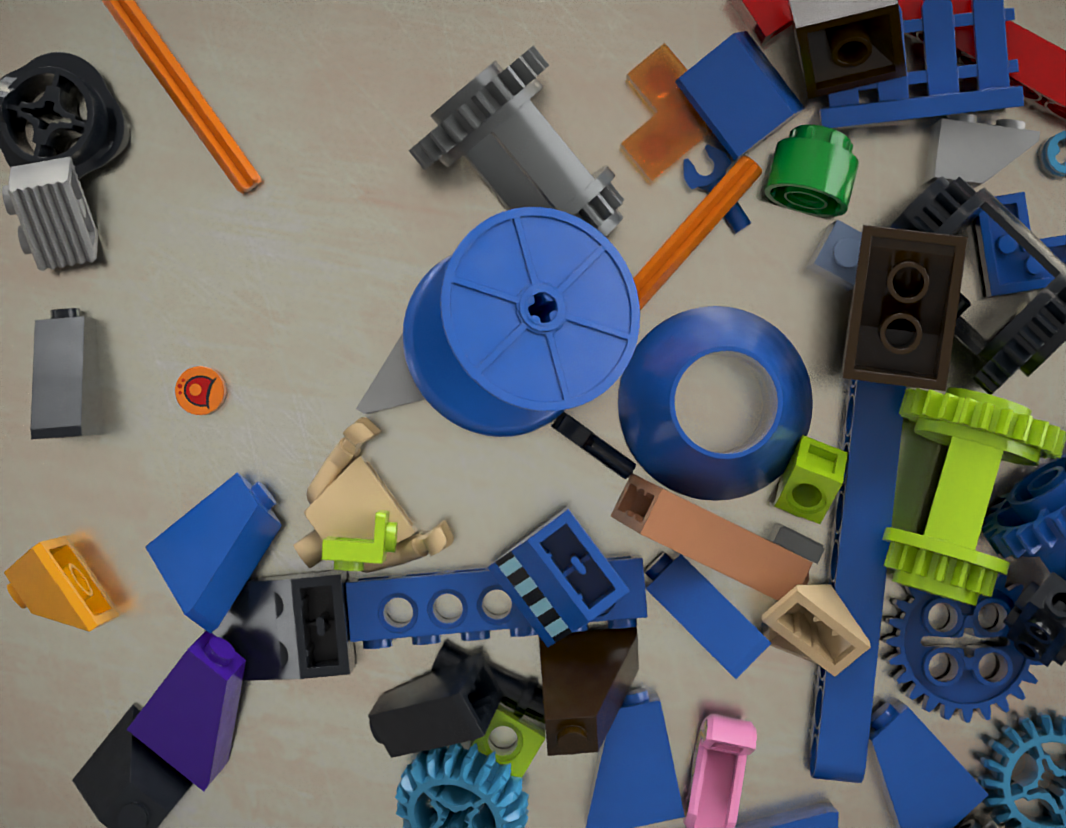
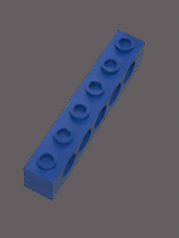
M641 555L606 557L628 586L630 592L590 622L607 621L608 628L610 629L636 627L637 618L648 617L643 558ZM487 567L350 578L346 582L350 642L363 641V649L393 646L392 639L412 637V645H428L442 642V634L461 633V641L489 639L490 630L510 629L511 637H525L538 634L513 601L509 611L503 615H493L485 609L483 599L488 592L492 590H502L505 592ZM443 594L455 595L462 603V613L454 619H444L436 612L435 600ZM394 598L407 600L413 609L412 619L406 623L392 621L386 611L388 601ZM588 623L574 632L587 631Z

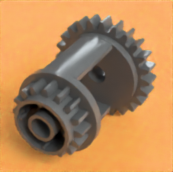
M534 45L505 70L502 69L496 60L430 115L438 126L408 150L424 170L438 159L448 168L464 156L508 210L522 207H544L560 210L584 220L604 236H607L623 219V215L617 208L623 204L622 202L625 199L611 183L615 177L614 172L608 165H605L593 174H590L531 102L530 99L543 88V85L536 77L549 66L548 62Z

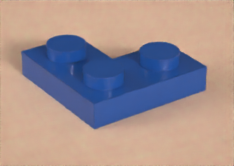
M1025 192L994 196L1031 231ZM984 210L975 219L987 298L1044 289L1055 279ZM1066 235L1040 239L1066 264Z

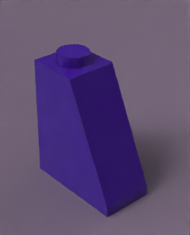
M205 631L187 649L127 728L131 734L203 792L222 771L229 760L246 660L235 652L233 646L228 641Z

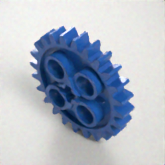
M998 574L992 597L979 595L976 606L904 586L911 599L908 602L893 600L892 603L902 613L900 618L891 617L885 619V622L896 628L897 631L896 635L883 638V643L895 646L897 649V653L885 659L886 663L901 665L903 668L894 676L893 680L898 684L908 681L912 683L905 696L913 700L924 694L922 709L927 712L932 711L940 703V716L946 720H949L955 708H958L960 719L966 723H970L973 709L977 710L981 718L990 720V705L992 704L1003 712H1009V704L1006 699L1009 694L1024 700L1026 697L1019 684L1022 681L1036 684L1038 680L1028 669L1030 665L1044 664L1040 661H1032L1024 657L1015 648L1014 642L1006 636L1011 628L1005 625L1003 621L1014 608L1015 602L1024 588L1022 584L1015 583L1005 588L1007 575ZM943 603L950 611V621L943 629L935 630L929 623V611L934 605ZM992 603L998 609L999 621L992 629L985 630L979 624V611L984 605ZM965 629L966 634L979 638L1006 637L1008 643L1005 646L967 645L964 654L962 648L952 645L923 646L921 639L926 636L960 638L963 637ZM944 652L951 661L950 671L945 677L934 679L929 671L930 660L936 654ZM994 653L1000 662L999 671L994 677L984 679L979 672V662L986 654Z

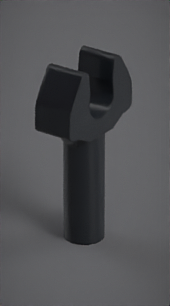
M563 412L552 424L551 427L623 479H627L633 473L636 463L569 414Z

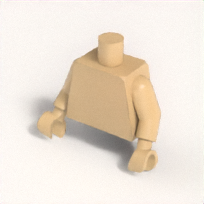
M366 417L359 418L343 432L345 437L341 438L326 458L307 488L306 496L310 506L304 511V514L314 527V530L293 546L309 568L322 561L323 539L328 536L374 539L375 516L379 510L389 511V522H397L398 524L395 553L387 552L386 561L383 564L364 563V571L361 572L370 573L402 565L425 557L428 554L432 556L449 547L454 542L453 534L446 520L439 523L427 535L420 533L413 535L418 528L365 455L359 456L361 445L382 432Z

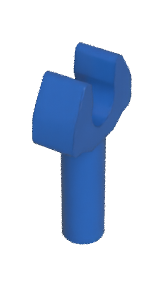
M706 145L703 152L707 160L712 164L713 170L711 174L707 176L700 175L688 158L682 162V178L689 191L700 189L710 193L725 176L726 169L731 165L730 159L723 151L711 145ZM738 201L724 216L735 234L751 224Z

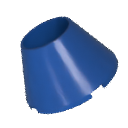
M707 306L694 308L678 313L657 325L636 346L632 358L622 374L618 391V416L621 430L631 453L640 466L666 488L701 500L719 501L740 498L761 490L775 481L784 473L801 436L808 435L812 419L813 398L810 378L806 366L794 345L778 328L753 313L732 307ZM708 355L727 356L745 365L757 379L763 397L761 419L753 434L739 446L720 452H711L695 444L681 428L675 411V394L682 375L696 360Z

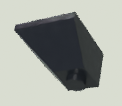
M135 703L72 779V782L98 821L107 828H159L194 785L127 730L142 710Z

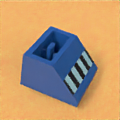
M565 507L487 566L547 647L586 625L630 592L628 586L568 507Z

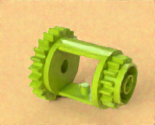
M955 387L947 388L946 394L933 390L926 391L916 388V390L908 388L905 391L899 411L901 417L916 423L914 427L916 434L949 447L924 534L920 535L891 527L885 528L882 539L890 542L884 566L895 570L892 582L973 606L977 605L979 595L992 597L998 574L1007 575L1010 562L976 551L975 549L1000 462L1005 461L1020 465L1038 466L1040 457L1047 459V457L1060 459L1066 441V431L1061 430L1058 426L1050 425L1047 421L1033 419V416H1031L1032 410L1028 407L990 394Z

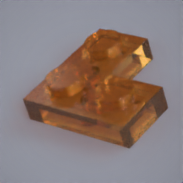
M665 43L626 76L628 81L656 114L620 144V147L650 183L655 181L712 133L711 129L675 83L688 70Z

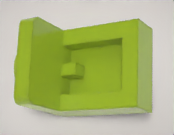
M379 510L375 516L374 539L328 536L323 539L321 560H333V569L343 571H364V563L383 564L386 561L387 552L395 553L398 524L397 522H389V511Z

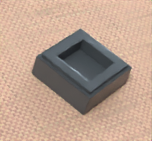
M780 523L774 524L767 538L818 564L825 550L823 548L824 545Z

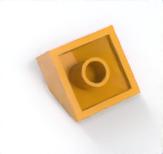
M65 536L39 542L4 572L10 581L7 584L9 594L21 608L25 609L28 607L32 614L89 632L120 616Z

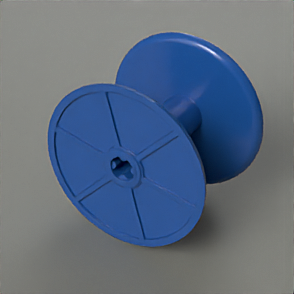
M522 207L503 211L491 216L472 229L460 242L453 254L431 268L416 286L409 300L403 322V349L408 369L417 388L428 403L447 420L463 429L494 437H512L536 431L555 420L566 409L578 407L594 400L607 391L623 374L635 351L640 329V305L636 285L619 251L600 231L584 220L567 212L544 207Z

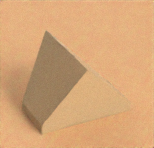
M831 584L796 585L762 614V634L771 642L770 646L816 663L834 677L871 648L869 639Z

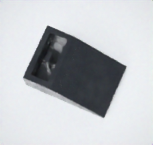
M337 570L248 579L219 627L212 632L217 637L228 641L233 646L235 652L246 660L243 681L307 679L349 675L352 673L356 665L354 644L350 642L346 595L347 572Z

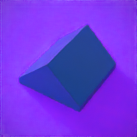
M747 31L733 33L675 81L733 160L739 158L805 109Z

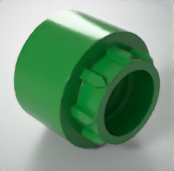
M800 125L790 131L789 138L780 140L776 145L764 190L765 195L771 201L784 208L807 215L836 217L845 214L848 210L859 167V160L852 154L853 144L845 134L824 126Z

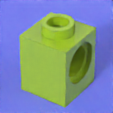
M802 435L784 473L780 477L774 507L787 511L796 517H802L821 524L843 484L848 452Z
M499 703L485 735L472 740L470 747L477 742L480 753L489 755L495 751L496 762L500 765L511 763V776L522 778L546 738L545 730L524 717L520 718L514 715V711ZM500 726L509 727L514 730L518 739L508 749L497 748L491 743L489 738L492 730Z

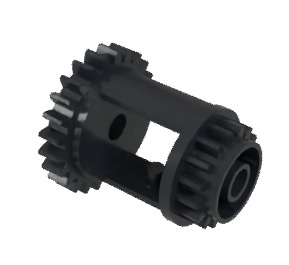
M942 176L924 190L889 228L960 236L984 210L1055 277L990 343L961 316L971 306V303L960 293L954 336L985 364L972 379L987 394L992 395L1018 369L1029 377L1066 341V264L985 187L976 192L960 176L951 183Z

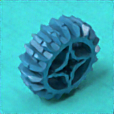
M1041 712L1038 713L1035 726L1030 718L1021 716L1018 721L1019 732L1005 725L1001 728L1003 735L1007 738L1003 744L995 739L989 740L988 745L997 752L995 758L993 759L988 756L980 758V764L992 770L991 774H984L978 777V783L982 787L991 789L987 792L989 795L982 802L987 807H995L990 817L997 824L1006 822L1005 828H1066V760L1052 761L1050 755L1042 747V743L1048 742L1066 744V716L1058 715L1052 724L1050 715ZM1024 754L1026 763L1023 771L1011 778L1015 764ZM1045 769L1054 775L1053 780L1048 779L1051 784L1047 787V791L1038 785V780H1043L1040 776L1045 772ZM1021 798L1027 801L1040 799L1042 805L1048 808L1050 815L1037 817L1024 814L1019 811L1014 801Z
M477 742L469 749H464L461 743L449 747L444 746L421 751L412 760L411 764H407L396 790L395 798L398 800L396 815L404 818L403 828H525L528 821L527 815L529 810L527 806L529 794L522 791L523 778L510 776L511 763L500 765L496 762L495 751L489 755H484L479 752Z

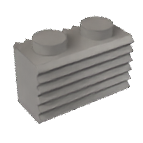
M64 157L11 167L9 183L2 188L4 205L9 215L17 214L21 224L18 226V238L21 249L25 255H33L38 270L44 271L47 268L53 270L57 266L63 268L67 264L70 266L76 263L82 265L86 261L92 263L96 260L98 231L95 228V222L92 219V213H90L83 189H81V183L78 180V174L75 171L72 158Z

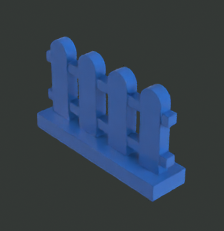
M924 0L921 5V19L903 21L902 10L899 6L907 76L828 94L829 107L818 108L820 126L837 128L1024 106L1023 86H1010L1009 73L1019 72L1018 59L1008 60L1005 21L1015 20L1014 7L1004 8V0H971V13L953 15L951 0ZM973 25L976 64L957 66L954 27ZM923 31L926 70L907 72L904 33ZM977 77L978 90L959 92L958 79ZM927 83V96L909 98L908 85ZM877 88L878 101L859 103L858 90Z

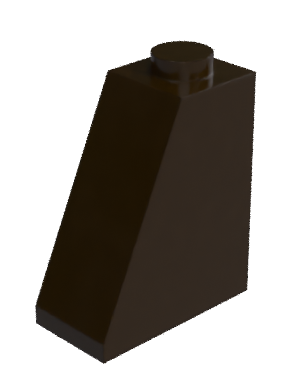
M637 627L573 632L549 647L539 637L548 756L599 752L639 670Z

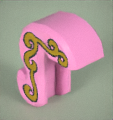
M713 713L704 719L696 741L690 789L684 806L685 817H683V823L686 828H735L747 755L752 754L756 750L757 730L751 721Z

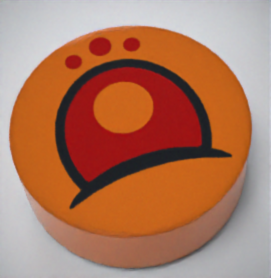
M203 366L192 367L184 371L178 378L175 386V395L179 405L185 411L194 415H208L217 411L224 403L227 394L223 377L214 369Z

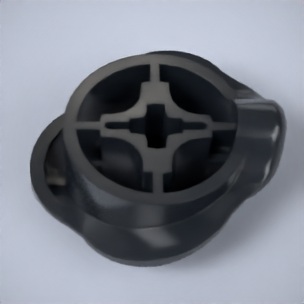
M65 52L46 53L34 58L23 67L6 74L0 79V149L10 168L71 157L79 180L89 172L110 162L126 148L129 141V129L123 111L108 90L99 71L83 58ZM76 87L79 88L85 99L87 120L78 116V99L74 97ZM45 90L43 96L38 101L33 102V100L41 92ZM40 117L48 119L63 117L71 123L59 121L58 123L53 122L49 124L40 119ZM25 121L30 122L33 126L32 142L36 143L34 152L26 139ZM80 137L76 144L65 152L67 144L72 139Z

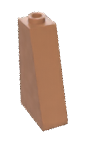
M633 473L610 516L637 533L777 601L796 585L808 584L809 570L813 562Z

